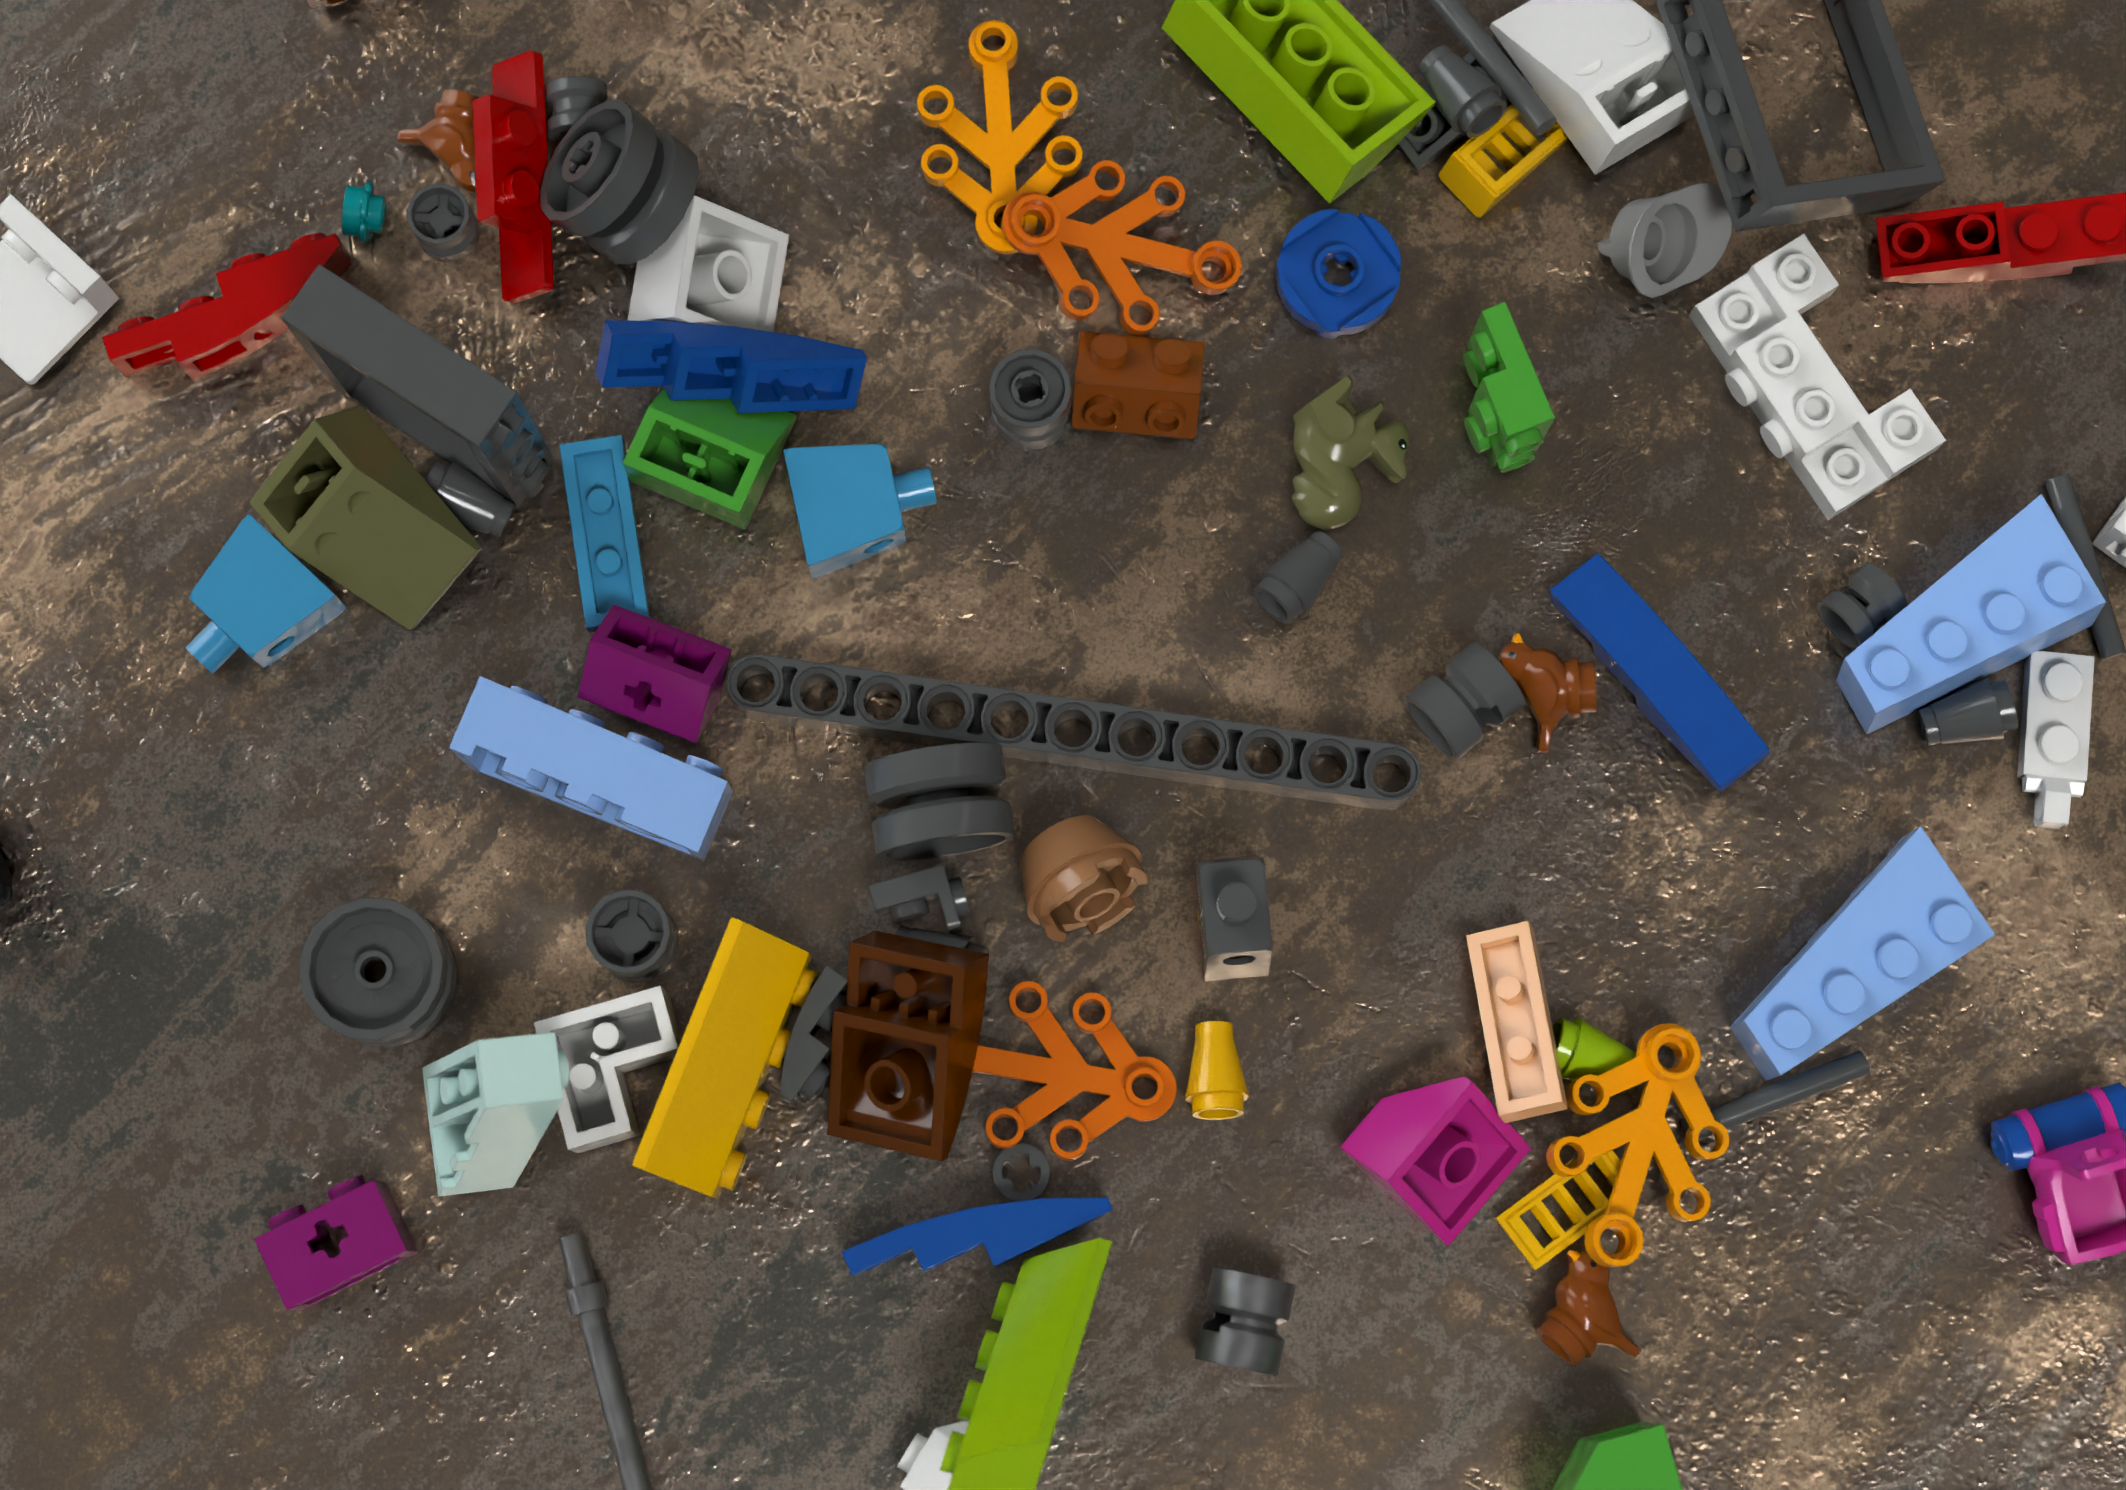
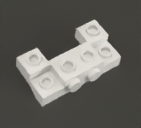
M1802 234L1752 265L1749 271L1742 277L1696 304L1689 317L1728 373L1725 375V381L1732 396L1740 405L1744 407L1749 405L1762 423L1760 433L1769 450L1778 458H1786L1826 519L1830 520L1893 477L1935 452L1946 439L1911 388L1870 414L1862 406L1801 317V314L1830 297L1839 286L1805 234Z

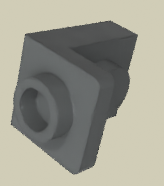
M943 864L868 885L877 915L881 916L890 913L892 922L905 921L930 912L927 902L940 899L948 931L955 934L962 932L958 917L970 914L960 876L948 880Z

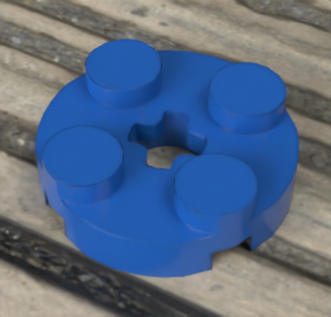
M1339 209L1318 211L1297 223L1286 236L1276 265L1279 296L1286 309L1298 322L1313 329L1322 337L1336 338L1342 334L1361 332L1380 321L1391 308L1400 285L1401 255L1392 235L1373 217L1359 213V217L1350 213H1339ZM1332 258L1339 265L1349 261L1354 267L1349 274L1350 284L1341 286L1337 282L1333 284L1328 283L1324 279L1328 271L1325 262Z

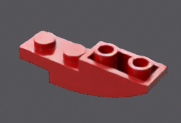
M2126 192L2004 208V201L1876 218L1882 281L1902 283H1970L2072 274L2073 267L2126 260Z
M312 233L294 240L290 244V249L269 256L263 253L242 256L231 263L230 269L215 273L223 297L217 299L211 296L192 298L180 304L178 312L157 319L151 316L133 318L119 325L118 332L102 337L109 361L125 377L177 360V363L192 380L221 369L255 352L289 328L281 317L317 266L320 264L341 278L351 265L348 251L336 233L328 236L323 233Z

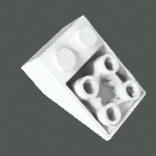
M1530 0L1492 22L1489 26L1537 95L1556 117L1557 123L1595 175L1694 115V110L1664 24L1633 0Z

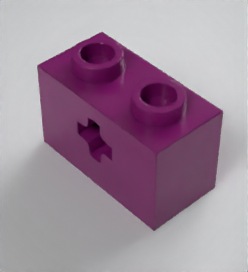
M613 604L590 639L578 698L601 706L608 711L619 713L656 727L668 734L696 743L718 706L732 649Z
M359 1175L329 1189L326 1192L330 1199L329 1202L309 1212L306 1211L303 1204L275 1215L267 1221L270 1231L254 1238V1241L287 1311H301L418 1253L386 1182L371 1180L366 1183L363 1175ZM329 1225L331 1228L346 1230L348 1234L347 1237L338 1242L340 1254L335 1251L323 1250L320 1243L329 1238V1231L327 1229Z

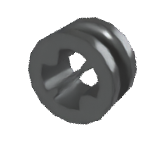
M1025 1143L1017 1144L1014 1147L1002 1150L995 1159L992 1169L993 1182L999 1194L1008 1201L1018 1202L1037 1199L1042 1195L1049 1183V1162L1044 1153L1035 1146ZM1014 1156H1029V1166L1034 1169H1040L1039 1182L1034 1184L1032 1181H1029V1191H1014L1013 1180L1003 1178L1002 1176L1003 1167L1006 1162L1014 1166L1012 1159Z

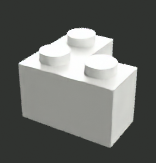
M657 986L534 1022L536 1034L555 1032L557 1049H563L567 1057L569 1080L567 1087L563 1088L564 1100L557 1111L568 1150L582 1153L640 1136L624 1073L675 1058L682 1040L669 993L662 986Z

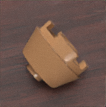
M1075 816L1049 827L1030 842L1020 858L1021 877L1029 919L1035 924L1041 925L1046 935L1058 942H1065L1066 931H1072L1086 925L1092 935L1111 927L1136 906L1130 896L1135 888L1141 884H1148V876L1141 866L1142 855L1140 850L1095 816Z

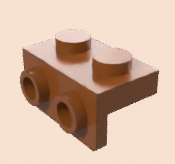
M1080 331L1074 383L1072 426L1076 429L1186 439L1195 438L1201 396L1205 342Z

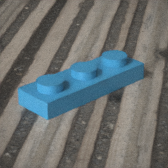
M617 435L560 444L586 629L589 633L595 632L613 604L651 618L631 481L622 464L627 454L623 436Z

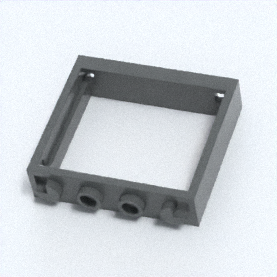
M1656 0L1735 232L1905 207L1946 181L1882 0H1825L1885 172L1786 186L1724 8L1725 4L1761 0ZM1691 8L1693 14L1690 17H1688L1686 9ZM1755 193L1758 202L1753 205L1751 195Z
M320 264L317 266L281 319L330 385L449 464L456 462L503 495L505 499L516 503L515 507L518 508L527 495L532 498L535 497L544 487L542 480L552 468L549 463L553 456L517 391Z

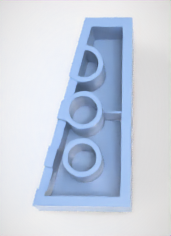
M2040 494L1846 656L1836 682L1867 735L2028 657L2037 650L2041 651L2092 626L2106 601L2043 495Z
M482 676L479 677L449 747L470 769L705 861L733 793L729 782L721 778L723 768L692 755H688L684 763L663 754L665 746L648 737L629 732L627 738L604 729L606 723L592 715L575 709H570L569 713H566L546 704L547 700L531 691L517 686L507 688Z
M1920 826L1898 841L1882 862L1857 886L1841 907L1814 933L1800 952L1776 975L1729 1028L1764 1080L1768 1081L1783 1075L1993 937L1995 933Z

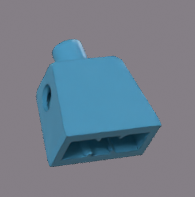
M886 445L797 447L783 450L811 578L824 576L906 542V535L901 512L937 504L930 467L893 475Z
M248 514L240 522L191 591L189 599L212 621L185 648L212 674L239 648H242L254 661L264 668L274 663L339 616L347 607L259 522Z

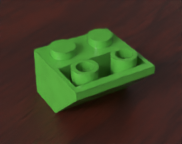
M663 388L649 405L622 464L631 482L746 530L797 417L788 411L738 413L730 398L670 400Z
M1638 1422L1579 1439L1552 1490H1683L1664 1425L1649 1422Z

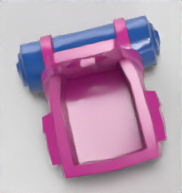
M2120 1082L2102 1088L2099 1086L2083 1090V1093L2032 1109L2017 1110L2011 1112L2009 1117L1991 1122L1990 1144L1998 1161L2008 1171L2027 1168L2030 1180L2034 1183L2037 1199L2032 1202L2033 1213L2036 1217L2043 1244L2048 1250L2053 1251L2054 1255L2061 1262L2069 1265L2100 1259L2126 1251V1088Z

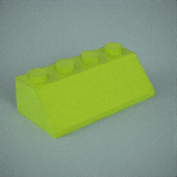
M1175 0L1161 27L1329 204L1369 174L1436 103L1338 0Z
M1096 1238L1025 1258L1016 1284L1006 1281L1002 1282L991 1319L1003 1323L999 1333L988 1329L985 1332L974 1368L986 1371L983 1383L969 1380L957 1417L969 1422L966 1434L952 1431L940 1467L941 1471L952 1474L948 1490H1035L1112 1241Z

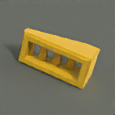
M1511 104L1501 119L1490 130L1478 137L1471 138L1451 155L1439 172V178L1476 217L1480 218L1568 139L1557 121L1550 130L1542 134L1546 139L1540 143L1517 120L1521 115ZM1503 132L1526 154L1525 157L1501 135ZM1486 148L1508 172L1504 173L1483 150Z
M1612 1150L1590 1161V1164L1594 1162L1613 1187L1621 1160ZM1575 1156L1564 1166L1573 1168L1577 1163L1578 1157ZM1586 1170L1581 1174L1570 1177H1561L1553 1173L1494 1219L1535 1271L1582 1237L1594 1219L1604 1216L1610 1196L1606 1198ZM1571 1178L1594 1206L1587 1214L1583 1212L1563 1186ZM1550 1194L1573 1223L1566 1230L1562 1229L1541 1201ZM1528 1210L1533 1213L1552 1239L1544 1247H1542L1520 1218Z

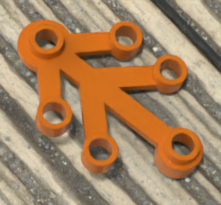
M1111 160L1097 162L1090 169L1086 177L1053 197H1049L1041 192L1032 191L1019 194L1013 198L1005 208L1002 216L1001 225L1004 237L1015 250L1023 254L1038 255L1061 292L1059 306L1063 314L1069 319L1080 321L1090 317L1099 305L1100 295L1093 283L1081 279L1062 245L1086 251L1121 307L1119 321L1122 328L1135 336L1145 335L1155 327L1160 318V310L1153 298L1143 294L1123 260L1190 277L1194 287L1208 295H1218L1226 292L1240 277L1242 271L1240 255L1233 246L1226 242L1209 241L1203 244L1197 251L1127 234L1155 216L1169 217L1178 211L1185 201L1186 194L1183 184L1175 177L1165 175L1156 178L1144 194L1094 224L1068 219V217L1093 200L1108 202L1119 195L1125 186L1126 177L1122 167ZM1102 171L1110 173L1115 179V188L1112 190L1101 189L1095 181L1096 173ZM1156 188H1169L1175 196L1174 205L1164 206L1160 204L1155 197ZM1027 215L1036 216L1042 223V232L1036 235L1027 233L1022 227V218ZM1212 261L1219 265L1222 271L1220 280L1212 281L1204 276L1202 272L1204 262ZM1073 290L1085 292L1090 300L1089 308L1084 310L1074 308L1070 303L1069 293ZM1134 305L1143 306L1149 313V323L1145 325L1134 323L1129 315L1130 307Z
M1033 981L1021 982L1012 989L1009 996V1008L1016 1019L1027 1023L1050 1058L980 1045L977 1047L972 1074L977 1072L1045 1085L1012 1109L1000 1108L990 1114L986 1121V1136L989 1142L999 1149H1007L1019 1144L1023 1139L1025 1131L1082 1092L1110 1096L1079 1121L1067 1119L1060 1121L1053 1127L1049 1140L1052 1152L1059 1159L1073 1161L1080 1158L1086 1152L1091 1141L1126 1117L1141 1122L1153 1121L1162 1117L1169 1111L1176 1097V1080L1170 1068L1156 1058L1137 1057L1111 1020L1110 1003L1103 995L1090 992L1081 995L1074 1003L1072 1018L1075 1026L1080 1031L1094 1036L1114 1070L1087 1065L1048 1009V997L1045 989ZM1025 991L1036 993L1041 1000L1040 1007L1032 1013L1022 1012L1016 1005L1017 997ZM1084 1004H1099L1104 1011V1018L1097 1024L1085 1023L1079 1015V1011ZM1139 1077H1148L1155 1082L1157 1092L1150 1099H1140L1133 1093L1132 1083ZM1008 1117L1016 1122L1018 1131L1012 1139L1001 1140L994 1135L992 1127L998 1119ZM1074 1129L1080 1134L1082 1143L1077 1150L1066 1152L1058 1146L1056 1138L1062 1130Z

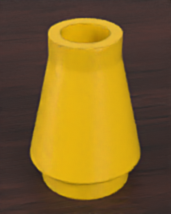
M1208 1021L1196 1024L1195 1043L1185 1101L1192 1104V1116L1203 1120H1225L1240 1117L1244 1114L1243 1101L1248 1100L1250 1096L1234 1040L1233 1024L1226 1021Z

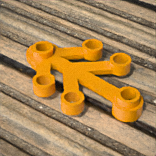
M989 20L976 26L969 38L971 63L978 71L983 73L987 133L954 107L953 95L944 86L930 85L924 88L918 95L917 109L919 118L924 124L934 128L939 127L990 170L992 193L959 169L957 154L947 145L936 144L927 148L921 158L923 177L928 183L933 186L944 187L976 214V232L981 242L987 248L1001 254H1012L1019 251L1015 250L1007 242L1002 228H999L994 222L996 217L1003 213L1009 202L1019 194L1033 191L1041 192L1048 196L1064 178L1074 176L1082 166V148L1079 142L1070 136L1055 137L1046 147L1045 164L1018 191L1016 190L1015 168L1059 119L1067 118L1074 113L1078 104V90L1076 85L1066 77L1056 76L1050 78L1042 86L1041 101L1012 132L1008 70L1017 61L1018 40L1014 30L1009 25L1001 21ZM996 35L1001 37L1005 44L997 51H989L983 47L982 42L986 37ZM1055 90H1064L1070 95L1071 99L1065 105L1056 106L1048 100V96ZM934 98L942 99L947 104L946 110L940 114H931L925 110L924 106L930 99ZM1059 149H1068L1075 155V160L1068 165H1059L1053 160L1052 156ZM938 157L946 158L952 166L943 174L934 173L928 167L933 159ZM1027 215L1022 218V227L1027 233L1036 234V216Z
M1663 1023L1648 1029L1638 1041L1635 1058L1598 1076L1587 1074L1573 1079L1566 1089V1101L1573 1112L1584 1116L1602 1111L1608 1105L1611 1096L1644 1082L1645 1085L1637 1109L1579 1137L1566 1136L1556 1139L1549 1145L1546 1152V1161L1552 1172L1561 1177H1570L1584 1172L1589 1166L1590 1161L1626 1144L1605 1215L1594 1219L1585 1233V1247L1589 1256L1597 1264L1604 1267L1612 1268L1628 1265L1638 1258L1643 1249V1233L1633 1218L1652 1156L1669 1188L1666 1196V1207L1674 1219L1680 1222L1702 1219L1706 1216L1711 1206L1708 1190L1702 1184L1696 1182L1665 1118L1672 1094L1689 1125L1684 1139L1685 1147L1688 1153L1697 1160L1707 1161L1719 1158L1729 1147L1728 1131L1720 1122L1715 1121L1694 1078L1701 1063L1699 1044L1693 1034L1680 1025ZM1661 1045L1668 1046L1674 1053L1675 1061L1671 1068L1664 1067L1658 1060V1050ZM1583 1083L1591 1085L1596 1091L1597 1099L1592 1107L1586 1106L1580 1100L1579 1089ZM1703 1128L1711 1131L1715 1137V1147L1711 1152L1705 1151L1699 1144V1133ZM1565 1144L1572 1146L1577 1153V1163L1573 1168L1564 1166L1560 1160V1150ZM1684 1190L1691 1191L1696 1197L1697 1206L1692 1214L1685 1212L1680 1205V1196ZM1605 1229L1612 1230L1618 1238V1247L1612 1254L1606 1252L1600 1242L1601 1234Z

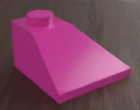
M1465 1076L1382 1098L1340 1146L1345 1154L1373 1183L1447 1246L1454 1241L1532 1149L1510 1123H1504L1501 1120L1495 1106Z

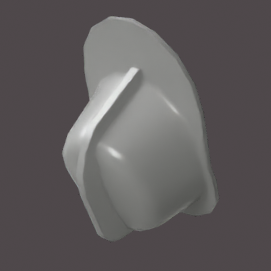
M1705 182L1690 184L1660 197L1642 198L1627 203L1615 218L1610 236L1599 241L1598 251L1611 258V263L1616 271L1630 279L1638 293L1649 298L1664 295L1673 289L1698 280L1710 272L1722 258L1731 237L1732 221L1721 189Z

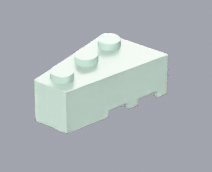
M555 1032L477 1040L422 1067L438 1197L514 1187L564 1100L563 1088H566L568 1084L569 1067L564 1050L561 1048L557 1049Z

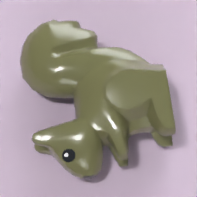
M1349 375L1342 378L1292 416L1295 422L1294 451L1304 471L1292 480L1295 489L1292 500L1299 510V516L1305 522L1323 530L1344 526L1358 515L1362 504V488L1353 468L1366 459L1370 461L1392 483H1398L1400 479L1406 477L1407 473L1404 465V458L1409 443V433L1406 425L1401 421L1392 420L1376 427L1375 423L1385 408L1381 401L1364 411L1359 412L1355 410L1347 399L1353 388V380Z

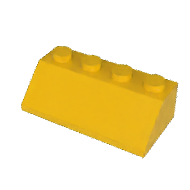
M731 917L632 1166L717 1200L723 1188L731 1191L734 1190L747 1154L738 1151L747 1126L755 1130L758 1129L771 1097V1093L762 1090L771 1066L781 1069L784 1065L786 1049L792 1031L786 1030L795 1005L802 1008L818 979L819 972L810 969L814 959L809 952Z

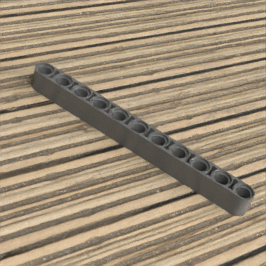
M762 654L747 655L738 659L730 668L726 678L727 691L737 711L745 718L756 722L925 746L993 743L1001 745L1003 757L1377 810H1395L1403 806L1411 798L1421 779V766L1416 755L1408 748L1392 743ZM756 674H764L771 677L775 684L772 694L761 702H751L741 696L743 683L749 677ZM817 683H827L838 690L836 702L824 711H814L804 705L803 699L806 691ZM880 692L895 694L902 703L899 712L888 720L872 718L866 712V706L873 695ZM942 701H953L963 708L965 715L958 726L951 729H941L930 722L929 714L931 709ZM1004 710H1016L1026 717L1028 725L1021 735L1015 738H1005L999 736L992 727L993 719ZM1076 718L1088 725L1091 736L1085 744L1079 747H1068L1057 739L1055 730L1062 721ZM1134 727L1145 729L1151 734L1154 740V747L1149 753L1142 756L1127 754L1118 743L1119 736L1125 730ZM1195 736L1208 738L1217 749V757L1206 765L1190 763L1182 752L1183 743ZM1256 745L1271 747L1280 759V767L1270 774H1259L1248 766L1245 753ZM1319 754L1334 756L1343 768V777L1334 783L1320 782L1313 777L1309 769V761ZM1382 763L1397 765L1406 777L1405 788L1398 792L1382 790L1373 779L1374 767Z

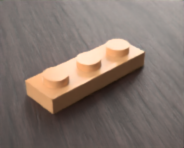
M1524 921L1466 935L1498 1116L1504 1123H1509L1568 1109L1535 932L1529 921Z

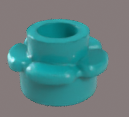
M367 181L365 187L347 185L343 201L342 234L360 237V242L363 243L369 241L371 232L382 233L384 227L386 198L385 196L373 193L374 185L372 182Z

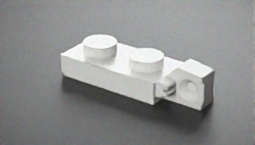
M2037 650L2025 658L2017 778H2022V792L2035 793L2033 827L2060 829L2064 825L2067 826L2069 824L2071 797L2080 798L2083 796L2084 782L2087 781L2095 656Z

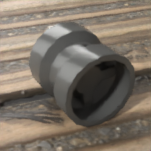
M443 183L429 184L418 190L411 198L407 208L408 224L425 253L433 259L451 262L462 259L474 249L479 237L478 222L464 195L459 190ZM452 227H455V228L452 230V232H450V233H448V234L445 235V233L448 232V231H450V230L452 229Z
M1866 562L1850 576L1849 586L1843 591L1833 590L1817 604V611L1835 637L1850 649L1855 650L1875 633V628L1881 623L1890 621L1908 606V603L1898 585L1888 574L1876 565Z

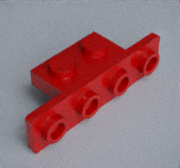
M528 50L494 64L492 67L493 95L488 94L472 101L478 222L499 227L502 299L505 302L514 304L548 293L554 287L551 221L541 210L540 189L545 169L548 165L543 55L533 50Z

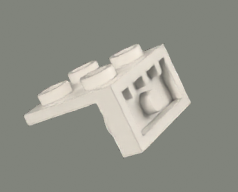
M10 194L0 204V220L8 228L1 236L2 240L0 241V359L27 384L33 385L120 298L101 276Z

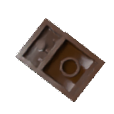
M873 931L849 942L846 1005L833 1011L827 1135L937 1161H943L948 1158L964 1108L975 1063L984 1010L989 954L880 931Z

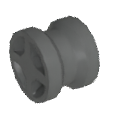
M585 76L558 78L546 84L545 98L546 102L552 106L553 116L547 121L548 138L560 143L572 125L591 108L607 101V84L602 80Z

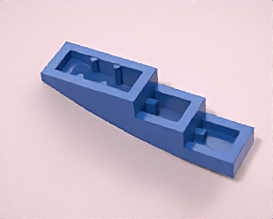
M605 320L595 374L602 388L663 386L670 400L730 398L738 413L855 409L867 356L863 350L801 336L735 326L675 321Z
M1599 553L1549 590L1552 603L1592 643L1594 655L1635 696L1637 708L1720 793L1770 754L1765 742L1693 654L1642 597Z
M1043 1198L974 1207L905 1225L845 1249L841 1253L851 1275L855 1277L912 1249L924 1272L982 1245L985 1246L992 1264L996 1268L1112 1213L1113 1209L1108 1198Z

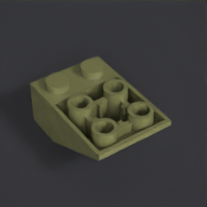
M363 406L314 419L249 502L288 550L408 630L417 627L483 549Z

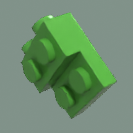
M1506 302L1481 311L1467 344L1469 351L1463 354L1468 375L1474 386L1478 388L1468 409L1470 417L1464 419L1466 432L1474 450L1477 453L1485 451L1491 467L1498 465L1501 473L1517 469L1534 460L1535 455L1533 451L1538 450L1540 445L1544 443L1543 439L1555 419Z

